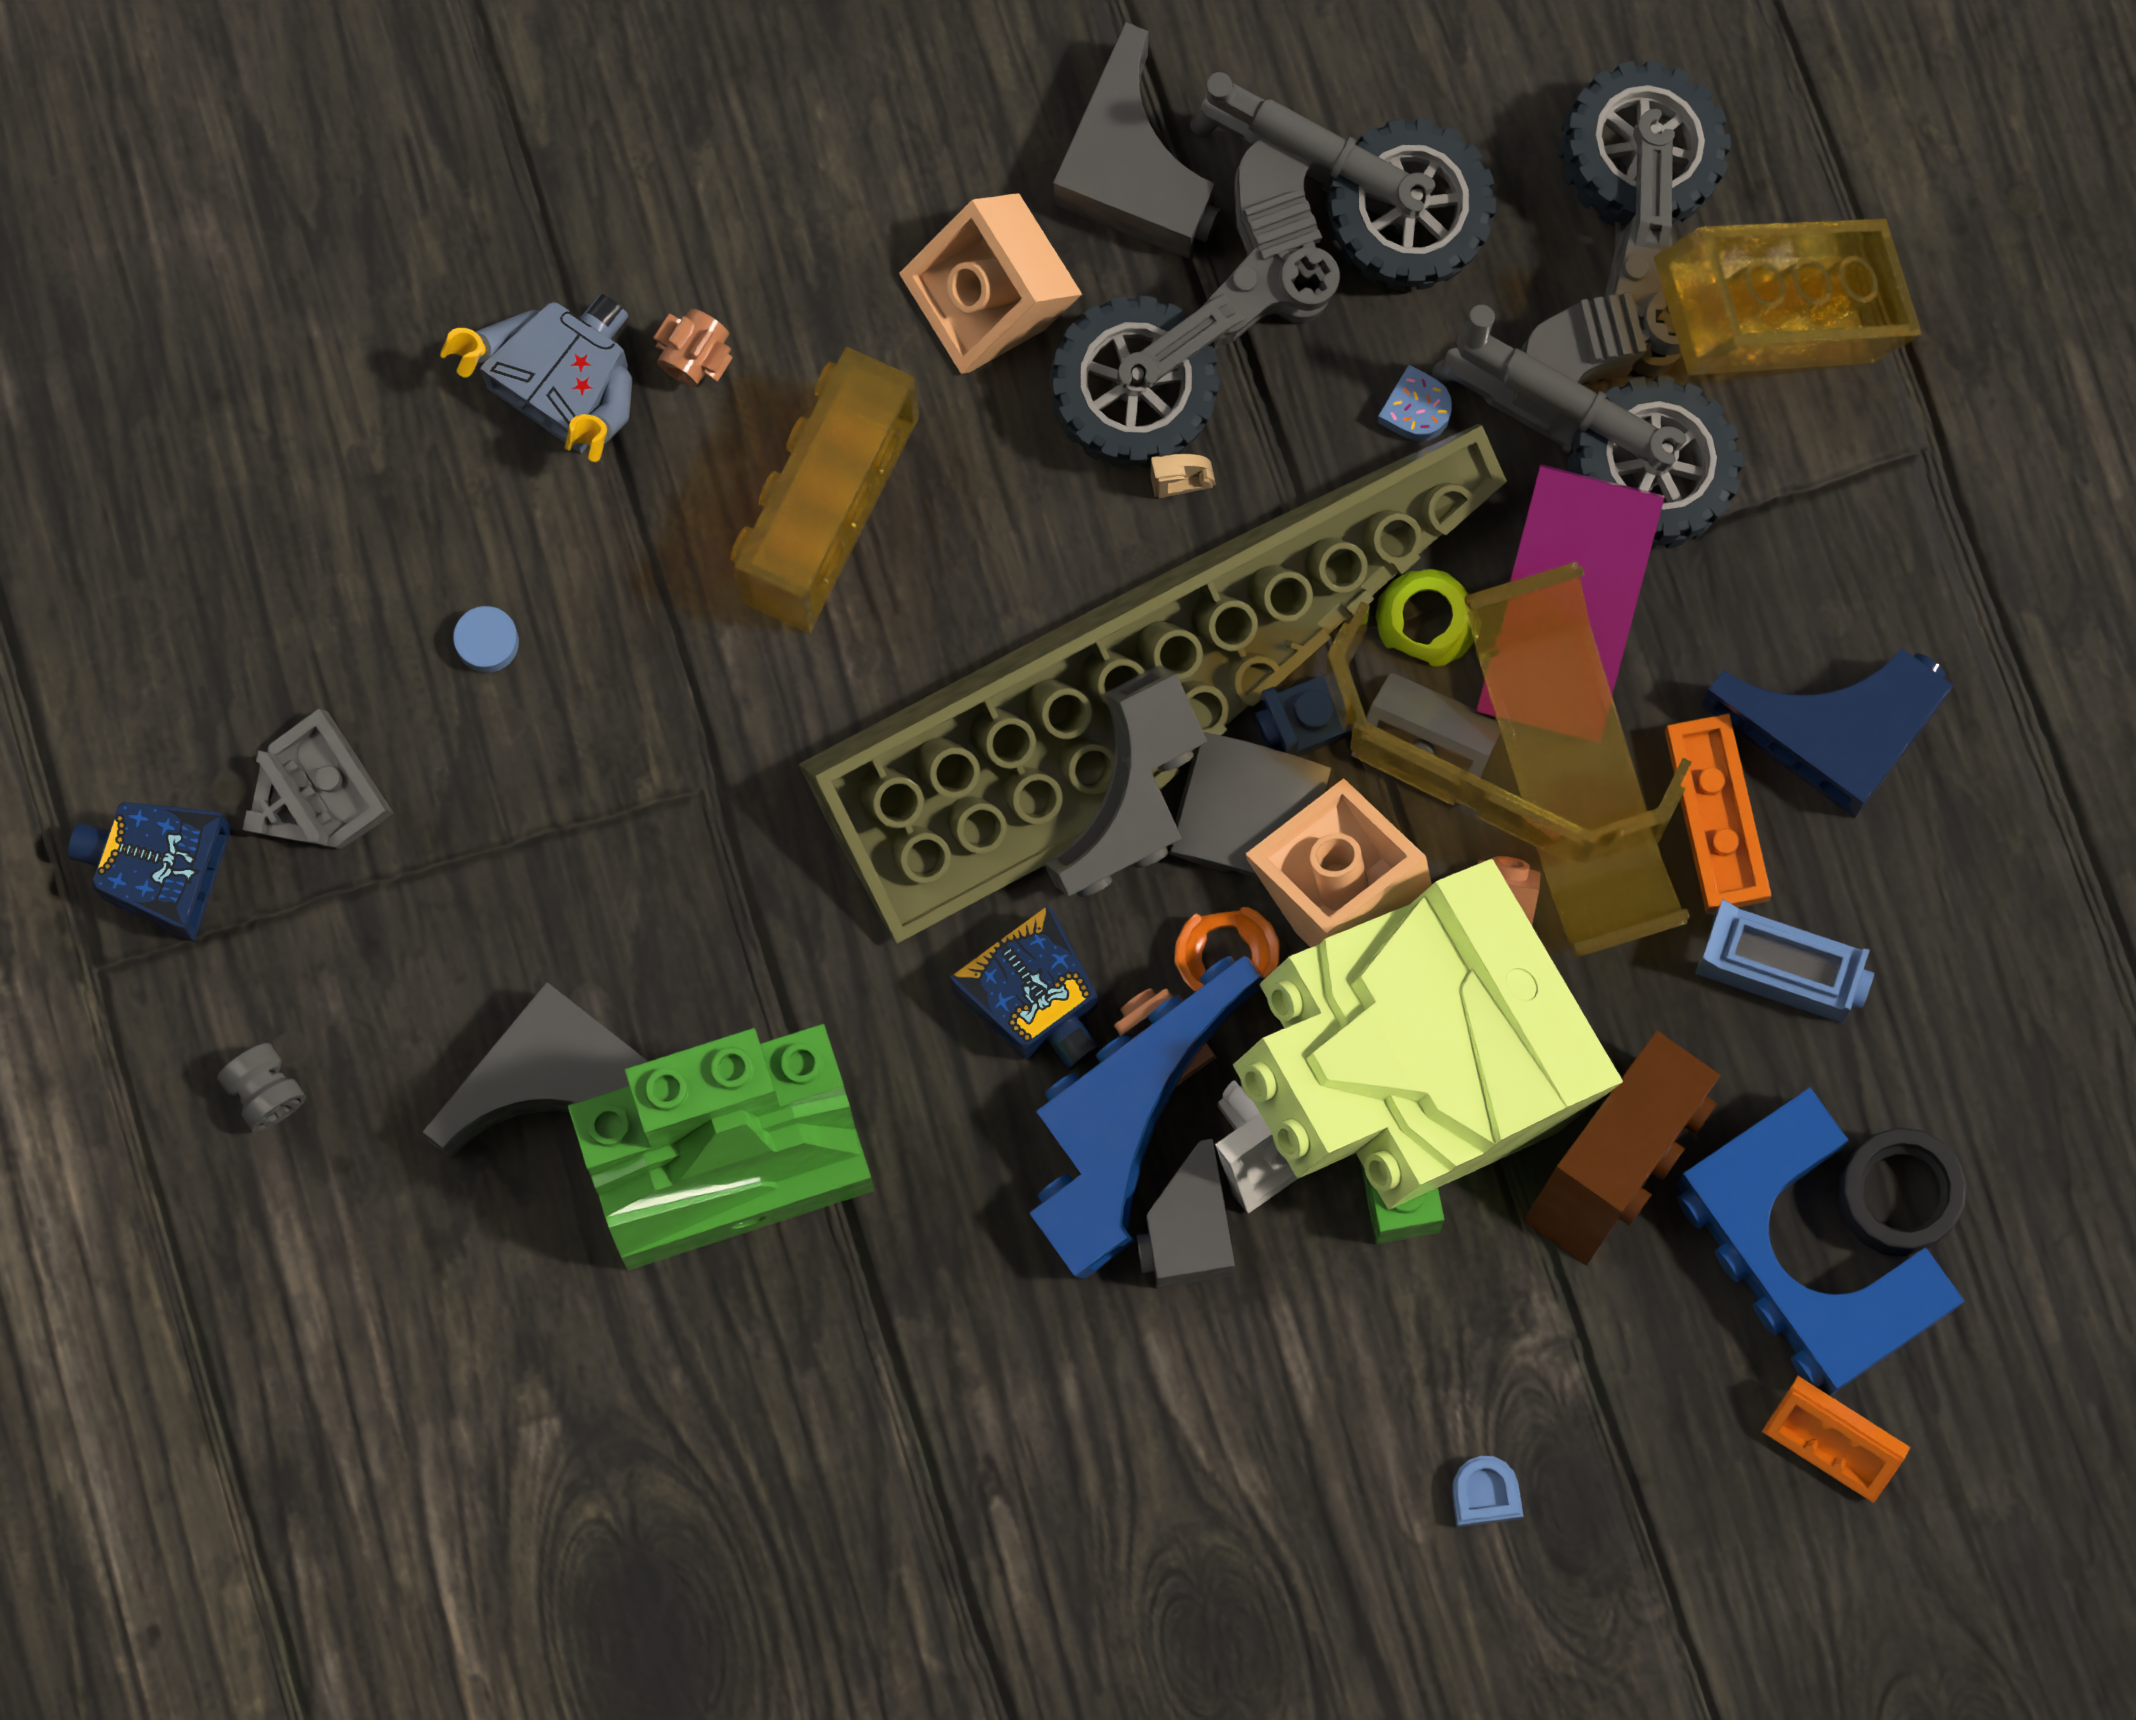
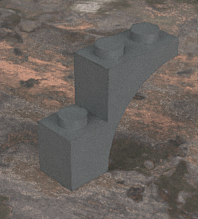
M1161 665L1104 693L1110 708L1115 734V759L1108 790L1096 815L1083 833L1058 855L1044 862L1053 885L1068 896L1075 893L1078 897L1094 894L1112 882L1110 875L1133 864L1134 868L1151 865L1168 854L1167 846L1182 839L1151 770L1158 768L1160 772H1165L1182 766L1193 758L1192 750L1206 743L1207 739L1177 674Z

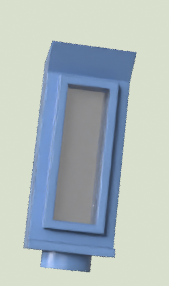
M1722 899L1713 917L1712 930L1695 974L1840 1023L1843 1022L1852 1006L1860 1009L1863 1008L1874 977V972L1864 969L1870 950L1865 948L1860 950L1741 910Z

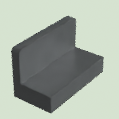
M1390 673L1371 705L1351 756L1468 807L1489 757L1502 734L1505 723L1488 714L1476 712L1477 709L1409 679Z

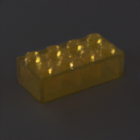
M1887 219L1699 227L1653 257L1688 375L1869 364L1878 361L1922 335Z
M847 346L837 364L829 361L822 370L814 391V396L818 397L819 400L810 418L801 416L794 425L786 446V450L792 454L782 473L773 471L769 475L758 501V505L764 509L754 528L745 526L741 530L730 556V560L736 563L734 566V578L738 582L743 604L809 634L919 419L915 377Z

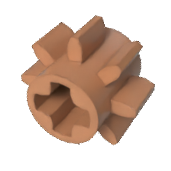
M690 309L681 320L669 313L653 337L658 342L655 347L662 351L657 364L671 377L691 387H696L705 375L711 380L718 382L733 358L728 354L731 348L724 344L729 336V332L716 319L697 309Z

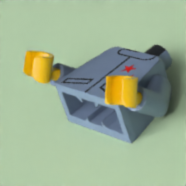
M598 294L580 318L559 303L552 302L542 310L531 309L475 332L467 328L453 329L448 333L440 352L442 358L450 354L462 356L456 372L464 378L469 377L473 373L477 362H485L480 370L487 389L565 442L564 448L570 451L572 447L582 454L586 447L590 445L588 460L592 462L600 460L604 444L629 420L633 378L627 370L628 364L624 350L611 340L628 318V314L618 303L604 294Z

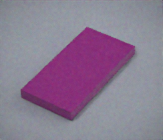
M1540 465L1476 712L1600 743L1662 510L1664 495Z

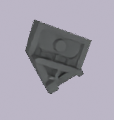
M319 708L272 742L268 747V752L258 751L256 762L260 764L252 809L251 811L246 810L243 830L342 849L394 813L329 712Z

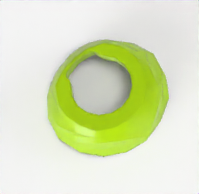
M1433 569L1409 571L1394 579L1379 596L1376 610L1379 636L1387 649H1398L1410 656L1429 662V665L1433 667L1445 666L1461 658L1476 639L1479 616L1475 601L1460 582L1443 571ZM1430 590L1438 592L1448 600L1452 608L1453 617L1448 629L1433 639L1431 644L1426 645L1414 642L1402 632L1404 628L1403 609L1411 596L1421 591Z

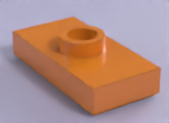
M1797 1376L1762 1430L1767 1436L1872 1503L1879 1497L1911 1448L1800 1376Z

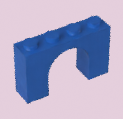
M1810 1087L1683 1173L1677 1183V1187L1682 1192V1194L1677 1196V1201L1688 1220L1697 1229L1705 1225L1720 1245L1714 1252L1729 1277L1735 1282L1744 1279L1758 1300L1753 1303V1308L1765 1328L1773 1336L1782 1332L1797 1353L1791 1357V1361L1799 1376L1817 1388L1820 1386L1826 1394L1831 1396L1955 1311L1964 1302V1299L1926 1247L1873 1284L1848 1294L1832 1295L1808 1289L1790 1277L1781 1267L1772 1250L1769 1237V1217L1775 1199L1786 1188L1838 1154L1848 1142L1847 1137Z

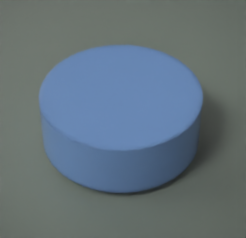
M481 606L469 610L459 619L454 630V645L465 665L478 672L490 673L499 671L510 664L517 654L519 637L512 619L504 611L491 606Z

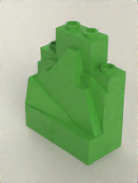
M824 1024L762 1044L759 1042L755 1028L627 1068L625 1072L630 1086L568 1105L586 1167L591 1175L595 1190L599 1195L611 1235L628 1271L874 1191L872 1178L855 1129L844 1084Z

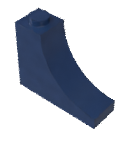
M1901 648L1885 666L1865 680L1838 691L1817 695H1788L1767 691L1739 680L1723 670L1708 689L1701 706L1714 716L1730 714L1733 730L1845 812L1856 818L1944 703L1954 685L1944 679L1946 673L1931 658L1920 653L1912 656Z

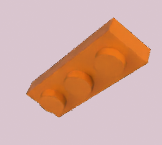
M1730 714L1667 725L1665 736L1706 914L1716 912L1722 899L1737 908L1769 902L1772 895Z

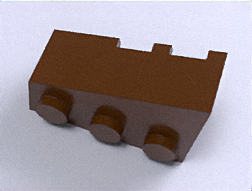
M1656 1031L1622 1077L1623 1082L1613 1089L1557 1165L1523 1221L1587 1266L1618 1221L1621 1220L1630 1226L1652 1195L1643 1188L1651 1175L1654 1174L1663 1180L1685 1149L1675 1142L1683 1130L1686 1128L1696 1135L1718 1104L1709 1098L1708 1095L1721 1075L1662 1033Z

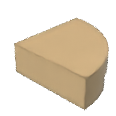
M1172 454L1163 457H1151L1150 478L1155 497L1164 498L1209 489L1216 485L1211 461L1204 456Z

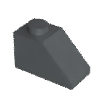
M1213 1139L1199 1141L1147 1213V1233L1136 1235L1142 1273L1154 1271L1157 1289L1234 1276L1235 1262Z

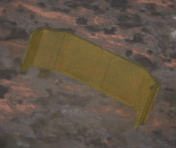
M1578 562L1463 597L1482 674L1518 786L1543 873L1574 957L1587 955L1687 924V919L1690 918L1688 910L1680 906L1658 849L1591 630L1580 579L1585 574L1583 567L1578 566Z
M1361 601L1350 624L1343 623L1327 655L1325 679L1344 731L1349 724L1352 733L1350 749L1356 752V757L1359 760L1446 803L1453 805L1457 801L1478 811L1477 816L1483 821L1571 864H1577L1580 861L1587 865L1590 857L1606 851L1604 858H1609L1661 840L1686 789L1681 784L1692 763L1685 758L1682 759L1657 809L1588 831L1369 724L1348 666L1367 631L1370 605Z

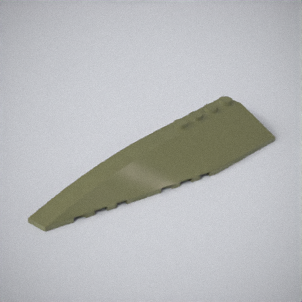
M1477 424L1205 552L800 763L799 766L828 825L894 942L898 944L1044 866V862L1058 855L1083 833L1103 802L1114 766V725L1104 693L1161 665L1177 674L1202 731L1222 735L1227 730L1225 726L1246 707L1249 705L1255 706L1261 700V692L1273 686L1276 687L1331 638L1329 634L1350 615L1355 617L1374 600L1372 596L1397 573L1403 574L1421 558L1419 554L1441 534L1447 535L1507 482L1483 426ZM1179 767L1165 772H1160L1158 768L1151 770L1159 789L1180 772Z

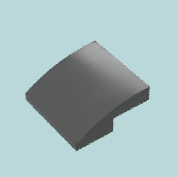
M1203 732L1207 742L1194 750V756L1175 820L1182 839L1168 846V854L1221 873L1236 871L1260 880L1247 861L1246 853L1324 794L1331 768L1265 746Z

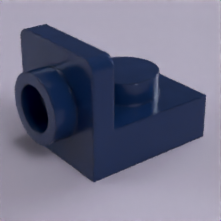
M1331 672L1279 693L1276 692L1274 686L1263 690L1260 701L1261 711L1254 713L1256 725L1266 747L1272 748L1277 746L1279 751L1298 757L1350 737L1355 733V726Z

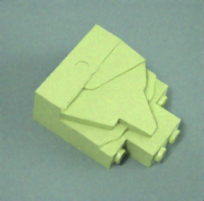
M1493 859L1436 881L1407 906L1328 937L1319 945L1289 956L1259 984L1268 999L1271 1011L1281 1021L1285 1029L1263 1037L1233 1064L1241 1079L1244 1092L1256 1105L1273 1135L1277 1150L1286 1158L1297 1179L1356 1153L1365 1168L1367 1179L1378 1191L1388 1210L1559 1133L1623 1082Z

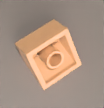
M1019 193L971 200L899 273L961 374L972 372L1043 332L1082 295Z
M1344 778L1246 853L1247 861L1296 934L1310 947L1319 945L1328 937L1411 904L1432 885L1426 856Z

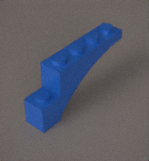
M1245 955L1236 962L1231 956H1228L1214 964L1200 977L1201 982L1204 984L1202 988L1184 1001L1180 995H1176L1162 1003L1148 1016L1152 1023L1150 1027L1134 1039H1131L1128 1034H1123L1116 1038L1096 1055L1100 1061L1099 1065L1081 1078H1079L1076 1072L1067 1075L1044 1094L1049 1102L1036 1112L1080 1171L1081 1175L1073 1180L1068 1173L1049 1184L1038 1194L1042 1204L1030 1212V1215L1075 1277L1088 1278L1136 1242V1238L1130 1231L1132 1208L1141 1167L1157 1122L1179 1080L1205 1043L1234 1011L1261 989L1259 984L1265 979L1255 963Z

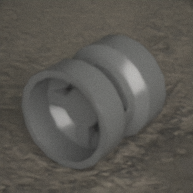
M263 1043L245 1051L228 1063L217 1076V1080L228 1096L241 1097L240 1102L243 1105L241 1115L253 1133L264 1131L280 1123L294 1113L306 1100V1095L295 1079L286 1078L283 1073H279L282 1060L270 1043Z

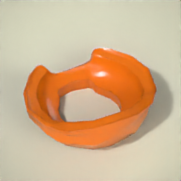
M1243 907L1239 911L1205 916L1196 913L1184 924L1176 941L1174 962L1184 982L1195 992L1204 986L1200 977L1206 972L1202 963V951L1207 941V934L1216 929H1237L1239 936L1248 944L1251 950L1252 961L1265 978L1279 966L1280 941L1272 924L1259 912L1249 907Z

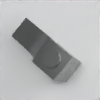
M1126 22L1053 182L1054 206L1190 259L1198 240L1209 243L1221 214V209L1214 206L1215 183L1200 177L1175 159L1163 146L1152 129L1142 104L1139 86L1142 70L1148 56L1149 31Z
M547 982L423 1133L434 1147L451 1159L475 1136L504 1120L535 1112H569L568 1105L628 1087L630 1085L625 1069L649 1061Z

